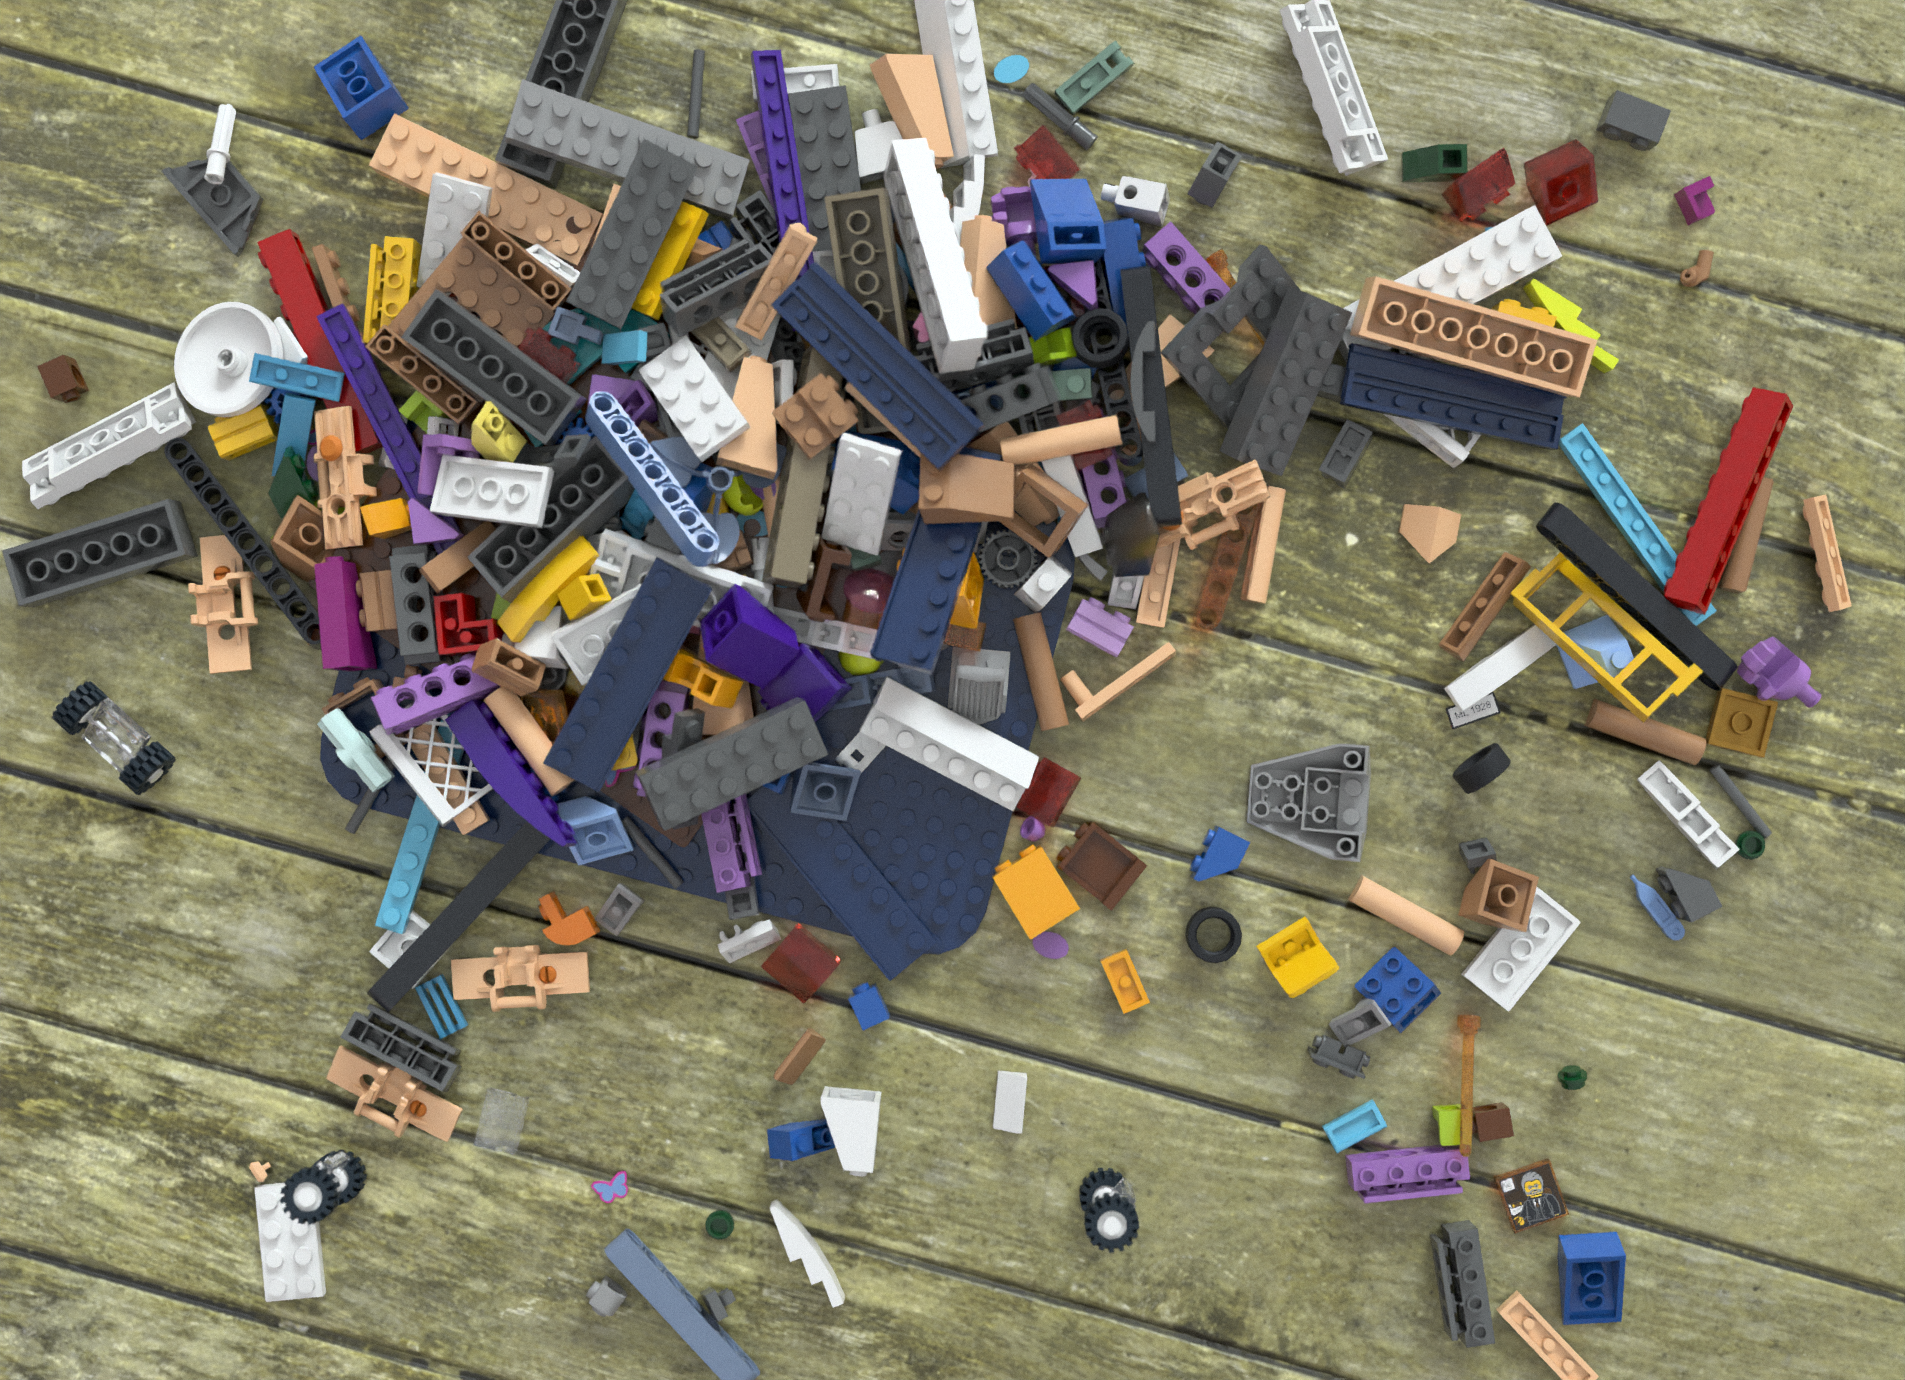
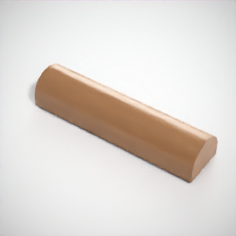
M1765 477L1762 479L1723 571L1719 587L1721 590L1739 594L1747 589L1774 482L1773 479Z
M1504 552L1441 640L1439 646L1452 657L1464 662L1510 598L1511 591L1520 584L1531 566L1525 560Z
M1041 612L1013 619L1041 731L1068 725L1069 721Z
M1598 699L1593 700L1584 725L1691 765L1698 764L1706 748V739L1650 718L1643 723L1631 711Z

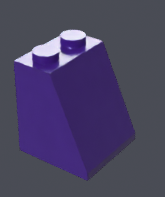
M736 583L700 621L706 661L762 689L771 680H774L785 665L792 661L800 651L795 630Z
M802 643L799 646L800 651L792 661H789L779 672L778 676L771 680L764 689L760 688L758 693L762 696L761 704L767 710L799 697L805 700L812 718L816 722L843 698L852 687L814 645Z

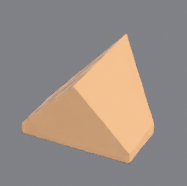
M1404 504L1399 533L1430 564L1456 543L1461 514L1442 507Z

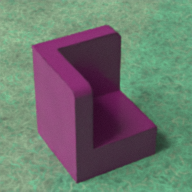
M1710 176L1686 186L1674 194L1688 226L1715 213V209L1707 194V191L1714 187Z

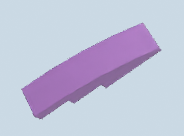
M759 110L736 119L769 203L774 209Z

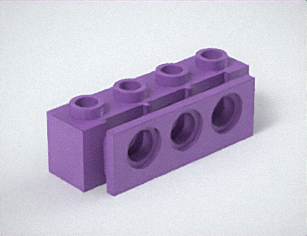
M1171 221L1144 244L1142 251L1144 252L1146 263L1160 274L1164 283L1171 290L1175 291L1190 312L1196 314L1201 308L1206 306L1204 303L1205 299H1212L1217 302L1230 290L1227 284ZM1174 256L1179 261V265L1172 266L1168 264L1166 257ZM1185 278H1194L1198 283V287H1189L1185 282Z
M1102 408L1068 416L1067 422L1070 425L1108 417V414L1104 415ZM1115 446L1075 454L1083 489L1097 530L1129 522L1128 516L1132 515V508L1129 498L1125 499L1123 488L1126 487L1122 470L1118 471L1116 462L1118 456ZM1097 462L1105 463L1108 467V474L1098 475L1094 470V464ZM1101 491H1112L1115 496L1114 503L1107 504L1103 502Z
M472 652L461 657L460 662L449 666L448 663L433 668V673L421 677L420 674L411 676L404 680L403 685L396 688L392 686L381 688L375 692L376 696L371 697L386 735L392 733L397 735L456 711L471 699L483 700L498 689V684L472 672L471 668L476 656V652ZM460 677L470 680L464 686L455 684L456 679ZM433 688L442 691L438 697L427 695V692ZM409 699L414 702L410 708L404 709L399 707L400 702Z
M662 680L648 704L647 713H644L642 730L644 731V737L638 749V759H640L639 770L651 765L653 761L662 760V747L656 744L655 735L658 731L663 732L665 735L672 734L674 713L688 710L690 688ZM663 702L667 703L671 708V714L667 719L659 714V707ZM635 773L633 787L638 788L637 796L646 797Z
M746 793L735 798L736 804H733L735 813L733 812L731 800L702 813L717 893L751 886L749 873L751 877L762 875ZM735 817H736V820H737V824L740 823V827H741V833H739V835H740V840H741L740 842H739V837H738V832H737ZM740 845H742L743 853L745 852L747 857V861L745 862L746 870L744 867Z
M1433 1145L1345 1155L1348 1184L1354 1191H1358V1196L1364 1203L1463 1193V1190L1456 1181L1470 1179L1468 1154L1462 1145Z

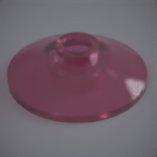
M876 569L855 571L850 573L845 579L843 586L844 594L847 600L860 610L869 613H883L895 579L889 574Z

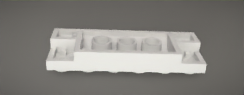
M914 0L923 55H933L954 157L943 162L944 166L941 168L963 165L974 154L984 155L985 158L998 156L974 1Z
M1311 0L1306 4L1287 5L1279 10L1283 19V27L1288 33L1293 46V55L1299 62L1303 73V82L1309 89L1313 100V109L1318 114L1323 127V136L1328 141L1333 154V163L1338 168L1339 173H1345L1347 176L1387 161L1388 157L1330 0Z
M174 382L22 461L23 478L30 485V500L37 509L47 504L52 505L61 497L72 491L81 490L86 484L95 479L104 478L111 471L122 465L133 463L138 457L147 452L158 450L170 440L185 436L188 431L192 430L191 425L196 423V420L177 384Z
M606 528L601 535L597 551L599 556L592 564L589 574H599L610 597L616 598L641 584L656 557L688 573L689 576L712 587L708 599L693 624L699 628L700 621L735 583L740 585L767 608L769 607L768 604L774 588L773 585L711 564L697 567L691 564L685 555L676 554Z
M886 677L868 715L859 729L861 733L1011 811L1015 809L1025 789L1029 788L1039 756L889 677Z

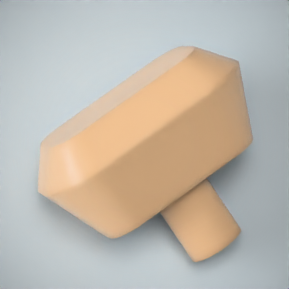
M259 1161L252 1162L249 1166L258 1182H264L268 1176L265 1170L271 1167L269 1162L261 1166Z

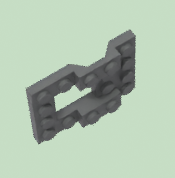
M1261 244L1240 265L1237 283L1221 300L1201 308L1160 352L1227 429H1229L1260 353L1234 382L1229 385L1205 357L1203 352L1222 331L1229 334L1244 317L1265 342L1288 287L1300 290L1270 250Z

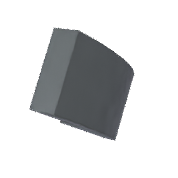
M780 318L771 345V352L776 361L782 359L793 360V368L796 371H800L802 355L806 351L803 341L797 342L793 327L784 318Z

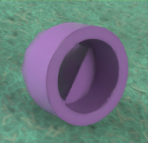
M1031 816L1022 823L1020 834L1023 838L1036 842L1044 837L1046 829L1040 820Z

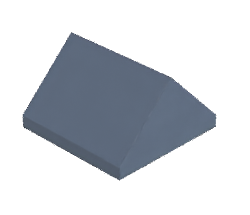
M813 762L794 770L790 813L846 821L860 777V770Z

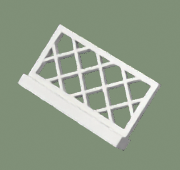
M1400 350L1398 353L1405 355L1407 351ZM1407 352L1413 357L1431 360L1428 357ZM1384 414L1452 468H1455L1466 459L1469 451L1481 436L1468 432L1469 441L1463 446L1455 440L1454 430L1456 429L1438 427L1433 424Z
M412 702L411 704H409V705H408L407 707H405L404 709H407V708L412 707L413 704H414V702ZM447 714L440 717L443 722H438L434 719L424 723L432 725L430 741L412 739L414 728L410 729L409 738L396 737L393 733L386 735L383 726L379 724L370 731V736L442 827L446 826L453 818L493 789L490 784L482 789L469 787L471 772H479L476 767H472L473 762L471 759L469 767L451 765L453 749L464 750L461 745L454 744L456 736L453 732L451 744L433 742L435 726L448 727L450 729L445 721L448 718ZM400 742L408 743L407 750ZM411 743L429 745L427 761H419L412 758L410 755ZM432 746L450 748L448 764L430 762ZM419 765H425V766H426V771H425V773H424L423 770L419 767ZM430 766L447 768L445 784L431 782L428 778ZM451 769L468 771L466 787L448 785ZM437 788L444 789V796H442ZM448 789L466 791L464 803L456 809H453L446 801ZM469 792H476L475 795L468 799Z

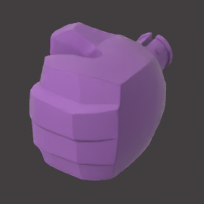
M1028 186L1002 188L1000 193L991 197L992 221L1004 224L1007 246H1012L1024 240L1036 256L1035 244L1038 243L1031 189Z
M1772 636L1760 641L1741 657L1742 662L1738 667L1737 673L1748 684L1753 683L1758 688L1757 697L1760 700L1766 701L1770 698L1787 700L1796 696L1806 707L1810 708L1821 699V694L1807 683L1811 675L1810 668L1775 637Z

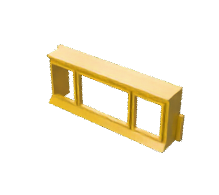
M1561 552L1540 572L1535 568L1510 593L1514 597L1513 605L1643 723L1672 694L1678 697L1703 672L1696 664L1688 668L1567 560ZM1558 570L1581 590L1583 594L1552 623L1527 599ZM1590 599L1644 647L1615 678L1560 630ZM1652 654L1678 679L1646 708L1621 684Z

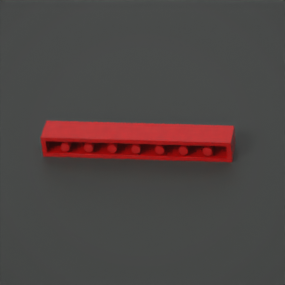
M287 229L258 241L257 243L261 250L258 252V257L264 268L269 269L272 276L269 279L270 286L274 293L279 295L283 305H280L281 312L286 321L291 322L294 329L292 333L308 356L307 365L345 373L316 317L328 311L329 307L298 234L291 229ZM345 374L339 402L319 397L318 399L324 401L327 409L352 406L355 454H368L383 446Z
M1753 387L1749 397L1744 399L1740 419L1731 429V440L1728 447L1723 449L1720 455V465L1716 474H1713L1710 478L1708 494L1705 500H1702L1699 504L1696 522L1687 532L1685 548L1683 552L1678 554L1675 561L1676 569L1672 578L1667 580L1664 587V597L1675 607L1706 614L1793 409V404L1786 393Z

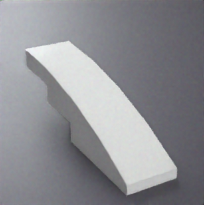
M974 154L963 165L964 181L953 191V207L950 209L949 216L951 222H954L957 227V243L959 247L962 222L973 220L979 214L984 186V155Z
M1069 455L1042 461L1045 473L1088 504V507L1068 536L1074 556L1078 557L1102 549V541L1093 520V514L1073 456ZM1057 506L1060 517L1062 519L1066 512Z
M774 607V614L795 630L798 642L875 659L871 657L870 651L877 633L876 629L836 620L815 622L810 620L805 613Z
M1533 624L1490 656L1480 660L1444 689L1458 710L1462 712L1553 648L1556 643Z
M1660 760L1637 779L1672 823L1716 870L1740 850L1719 829L1720 825L1699 805L1701 802Z
M778 1199L773 1200L770 1205V1211L790 1262L801 1258L811 1285L823 1281L832 1307L844 1304L845 1294L832 1266L817 1242L802 1223Z

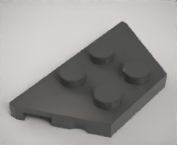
M208 158L203 161L187 162V165L173 169L170 167L164 168L161 172L232 253L239 257L243 252L264 200L231 161L226 163L222 184H212L205 180L204 175L207 169Z

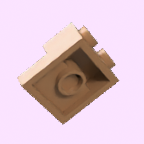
M822 373L772 412L773 416L809 460L859 421L856 417L858 410L849 399L843 401L837 393L840 388L836 381L830 375L824 377Z

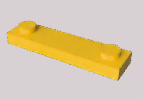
M683 201L681 202L631 307L632 309L659 320L662 313L659 296L662 293L660 282L682 271L709 215L707 212Z

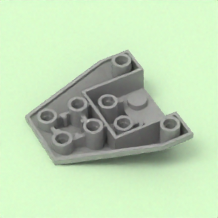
M1339 743L1251 765L1247 823L1329 859L1361 862L1368 821L1371 782L1370 746Z

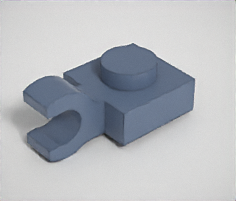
M557 306L548 335L577 346L580 337L598 345H601L603 341V333L601 331L585 326L587 317Z

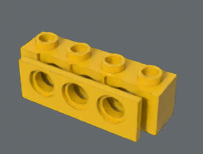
M385 236L384 249L377 244H371L363 333L365 344L369 343L384 324L389 326L419 290V287H416L422 245L415 239Z

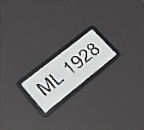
M1491 692L1462 712L1458 710L1456 705L1446 708L1452 729L1474 723L1501 712L1494 692Z

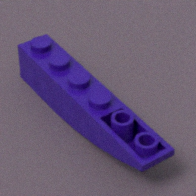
M471 699L445 719L475 767L514 811L562 847H573L577 844L573 837L575 835L573 828L567 821L561 819L557 813L559 811L557 804L551 797L546 796L542 790L543 783L535 773L530 772L526 766V759L519 749H515L510 741L511 738L502 725H499L494 714L484 701Z

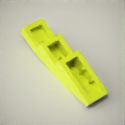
M1534 278L1525 284L1523 290L1534 307L1547 309L1549 311L1548 314L1557 316L1554 328L1598 340L1601 335L1600 333L1577 320L1582 308ZM1596 345L1590 364L1605 374L1614 369L1619 359Z

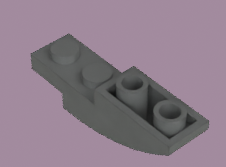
M696 708L674 713L672 734L663 735L662 759L701 742L705 712ZM698 816L676 825L672 829L695 825L698 823Z

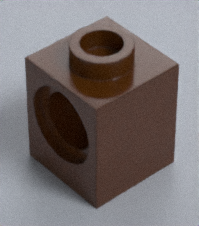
M61 355L37 366L52 399L70 403L80 399V394L89 391L74 358Z
M1503 1102L1468 1108L1470 1116L1468 1117L1469 1134H1473V1137L1479 1142L1514 1136L1510 1109Z

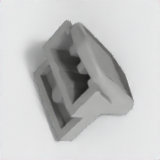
M953 647L948 709H952L953 712L978 725L996 720L1001 713H1005L1010 652Z

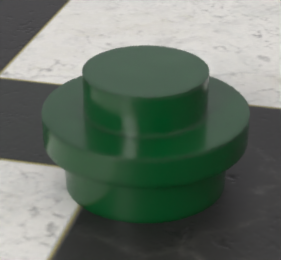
M1744 831L1736 838L1735 845L1740 849L1737 853L1742 858L1752 860L1763 854L1765 841L1758 832Z
M1576 1065L1565 1066L1557 1074L1558 1081L1567 1090L1583 1088L1588 1078L1587 1072Z
M716 1210L706 1220V1231L714 1239H725L733 1232L734 1219L727 1211Z

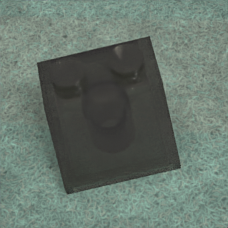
M1146 492L1138 493L1106 516L1104 527L1100 529L1101 543L1105 545L1107 550V564L1109 566L1112 565L1115 577L1147 576L1150 574L1160 533Z

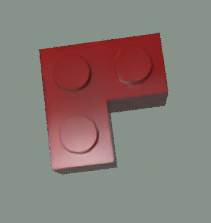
M457 593L433 596L439 655L454 657L472 652L477 653L479 646L486 642L488 643L495 638L502 641L505 632L498 625V620H476L475 598L473 595Z

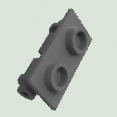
M1323 1034L1314 1037L1312 1046L1316 1048L1308 1047L1307 1050L1315 1064L1328 1068L1329 1065L1336 1067L1341 1074L1355 1079L1356 1076L1365 1079L1366 1076L1362 1066L1367 1067L1370 1062V1056L1366 1055L1365 1051L1346 1045L1343 1054H1341L1339 1050L1342 1042Z

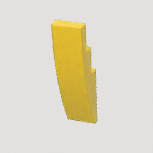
M579 536L542 569L512 601L497 621L498 625L512 642L520 643L536 620L545 621L559 601L557 594L578 576H585L596 561L599 554L584 536Z

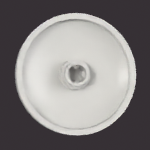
M224 302L202 311L186 327L176 348L174 371L176 382L182 395L197 409L218 417L238 416L258 406L274 387L249 382L254 353L283 359V346L278 329L267 315L248 304L240 302Z

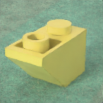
M491 401L486 402L472 423L471 444L486 460L513 463L527 442Z

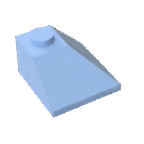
M1608 615L1563 632L1612 677H1616L1634 659L1627 640ZM1556 644L1573 689L1598 682Z
M587 796L558 804L559 816L563 821H567L575 832L573 837L577 844L569 848L578 866L634 850L633 844L615 808Z

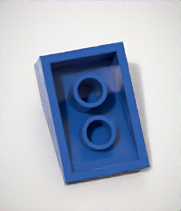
M361 35L314 66L341 116L360 140H363L390 122L394 113L400 115L409 109Z
M849 430L845 431L844 433L901 450L890 507L904 515L919 500L920 457L902 441ZM840 435L836 440L832 470H835L840 438L842 437V435Z
M1617 1232L1559 1235L1557 1258L1563 1325L1621 1322L1626 1254Z

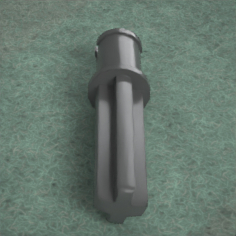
M1031 83L1025 89L1023 97L1064 131V136L1069 135L1086 151L1094 144L1098 136L1079 121L1080 117L1071 115L1035 83Z

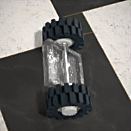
M91 681L77 686L75 691L72 690L67 698L64 697L61 700L62 703L57 705V710L53 711L52 719L70 735L78 734L83 728L86 729L81 738L120 772L119 779L136 795H141L147 792L149 788L151 789L156 782L162 779L163 775L169 772L168 769L174 765L175 757L158 741L147 745L151 735Z
M345 1150L332 1151L321 1157L312 1167H305L291 1175L284 1184L286 1186L280 1192L284 1194V1197L280 1198V1203H285L286 1205L283 1208L284 1213L289 1211L291 1213L289 1218L292 1221L297 1218L299 1219V1224L308 1222V1225L323 1220L334 1211V1208L356 1197L359 1191L364 1188L365 1184H363V1181L367 1177V1174H363V1171L366 1170L365 1165L361 1166L359 1164L361 1161L359 1156L354 1158V1153L351 1151L345 1153Z
M1098 1168L1099 1172L1094 1173V1171H1091L1089 1173L1090 1176L1082 1180L1083 1185H1080L1079 1189L1081 1207L1085 1211L1084 1225L1086 1234L1094 1246L1097 1245L1099 1250L1104 1251L1106 1248L1109 1253H1114V1249L1118 1248L1120 1252L1124 1250L1126 1244L1130 1247L1133 1244L1132 1239H1136L1138 1236L1139 1221L1135 1210L1136 1197L1132 1184L1122 1177L1120 1172L1117 1171L1115 1173L1111 1168H1108V1171Z

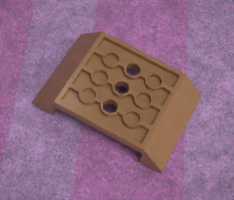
M480 211L476 213L460 232L463 235L460 241L389 326L384 324L365 346L457 424L465 420L485 399L401 338L435 289L445 294L454 293L461 306L469 312L478 313L481 321L493 330L501 332L504 338L523 352L526 351L537 333L553 319L557 306L561 307L572 291L567 284Z

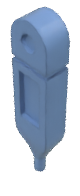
M1632 874L1630 879L1635 885L1636 897L1667 938L1672 940L1682 939L1685 929L1680 921L1676 919V916L1652 887L1638 881L1634 874Z

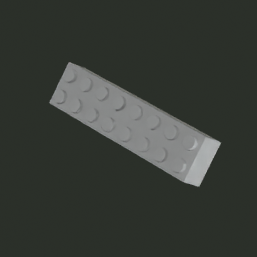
M523 79L505 135V143L623 183L643 139H646L698 166L682 201L727 220H730L734 214L750 161L747 158Z

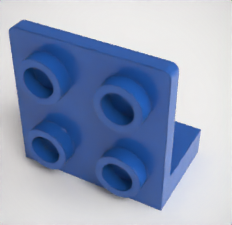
M1392 947L1355 984V988L1365 998L1375 1000L1392 1026L1400 1033L1441 994L1437 986L1396 947Z

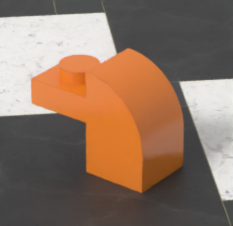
M554 891L539 898L541 903L538 906L540 913L546 921L550 920L552 924L542 931L554 943L566 946L575 945L601 931L588 906L567 916Z

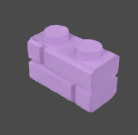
M1092 597L1088 601L1082 599L1066 630L1108 654L1118 657L1134 626L1128 624L1131 619L1118 611H1115L1114 615L1103 610L1105 604Z

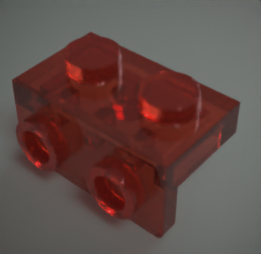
M1042 125L1024 143L1017 144L1014 147V150L1018 153L1016 156L1017 161L1024 169L1028 170L1030 168L1037 176L1034 179H1072L1081 171V168L1045 125Z
M1044 757L1036 765L1029 788L1025 789L1018 801L1017 808L1054 828L1081 777Z

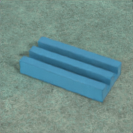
M443 974L415 987L440 1039L468 1025L457 1001L453 1000V993ZM434 984H439L458 1024L454 1025ZM426 988H428V990H429V992H430V994H431V996H432V998H433V1000H434V1002H435V1004H436V1006H437V1008H438V1010H439V1012H440V1014H441V1016H442V1018H443V1020H444V1022H445V1024H446V1026H447L448 1029H445V1027H444V1025H443V1023H442V1021H441V1019H440V1017H439V1015H438V1013H437V1011H436V1009H435V1007H434V1005H433V1003H432V1001H431V999H430V997H429V995H428V993H427V991H426Z

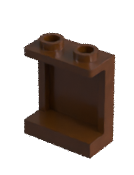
M815 532L819 534V542L816 551L811 553L810 562L814 563L813 575L811 580H807L806 584L798 587L796 598L805 615L810 620L815 622L834 621L835 613L826 597L823 596L832 563L849 566L852 554L847 546L822 539V533Z
M1093 821L1088 825L1083 823L1073 835L1077 839L1071 847L1065 845L1056 856V859L1059 861L1056 867L1112 911L1147 865Z

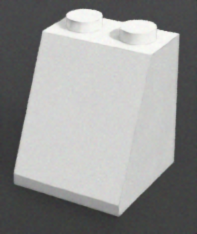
M825 1086L821 1096V1106L843 1170L850 1171V1174L854 1176H867V1172L873 1173L882 1092Z

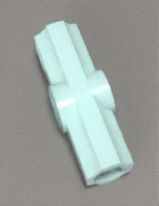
M336 708L320 719L317 725L337 748L335 751L338 757L347 767L357 772L372 792H376L391 781L394 775L375 753L376 748L372 741L363 732L357 731L339 708Z

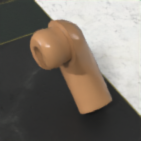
M1710 250L1699 251L1697 264L1681 272L1680 281L1684 286L1694 287L1708 279L1714 252Z

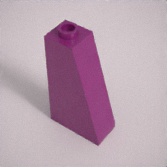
M340 556L325 558V563L314 564L323 669L346 672L377 669L371 634L366 632V626L362 627L360 623L359 612L363 609V600L358 597L356 591V581L359 580L355 563L344 561V558Z

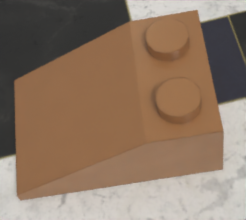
M921 454L919 511L924 524L1014 521V463L957 454L939 471Z

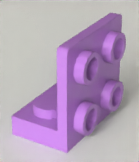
M446 434L423 435L418 482L419 494L433 496L443 455L480 459L482 455L471 444V439Z

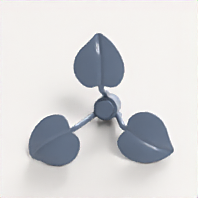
M671 437L650 443V446L681 487L686 486L690 482L691 475L706 478L707 488L712 493H715L716 497L713 514L702 513V515L719 538V544L711 563L718 564L722 562L735 548L740 534L738 521L733 514H719L722 493L726 492L731 486L732 477L742 474L745 483L753 488L761 489L773 484L781 472L783 460L787 452L786 447L776 443L777 471L773 480L739 470L729 471L724 467H716L710 473L708 471H697L695 469L700 465L701 460L684 437Z

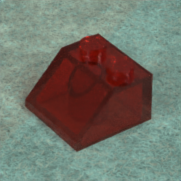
M1577 139L1524 163L1526 186L1546 226L1598 202L1594 155Z
M1504 147L1455 180L1442 193V196L1460 222L1468 217L1471 221H1474L1487 211L1484 206L1492 201L1497 205L1511 195L1508 190L1516 183Z
M797 923L760 967L802 1003H805L838 967L841 959L801 924Z

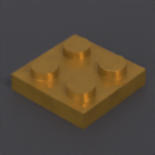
M1722 688L1720 691H1717L1705 738L1706 744L1764 758L1778 702L1773 700L1762 701L1757 696Z

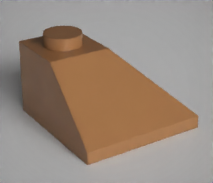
M297 495L270 543L283 567L309 582V580L315 578L314 564L325 563V558L332 557L335 549L325 550L322 511Z
M1487 859L1465 887L1458 915L1480 924L1525 933L1539 877L1493 859Z

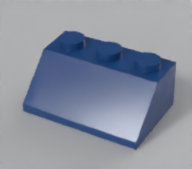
M1024 240L1004 249L986 267L1034 341L1077 318Z

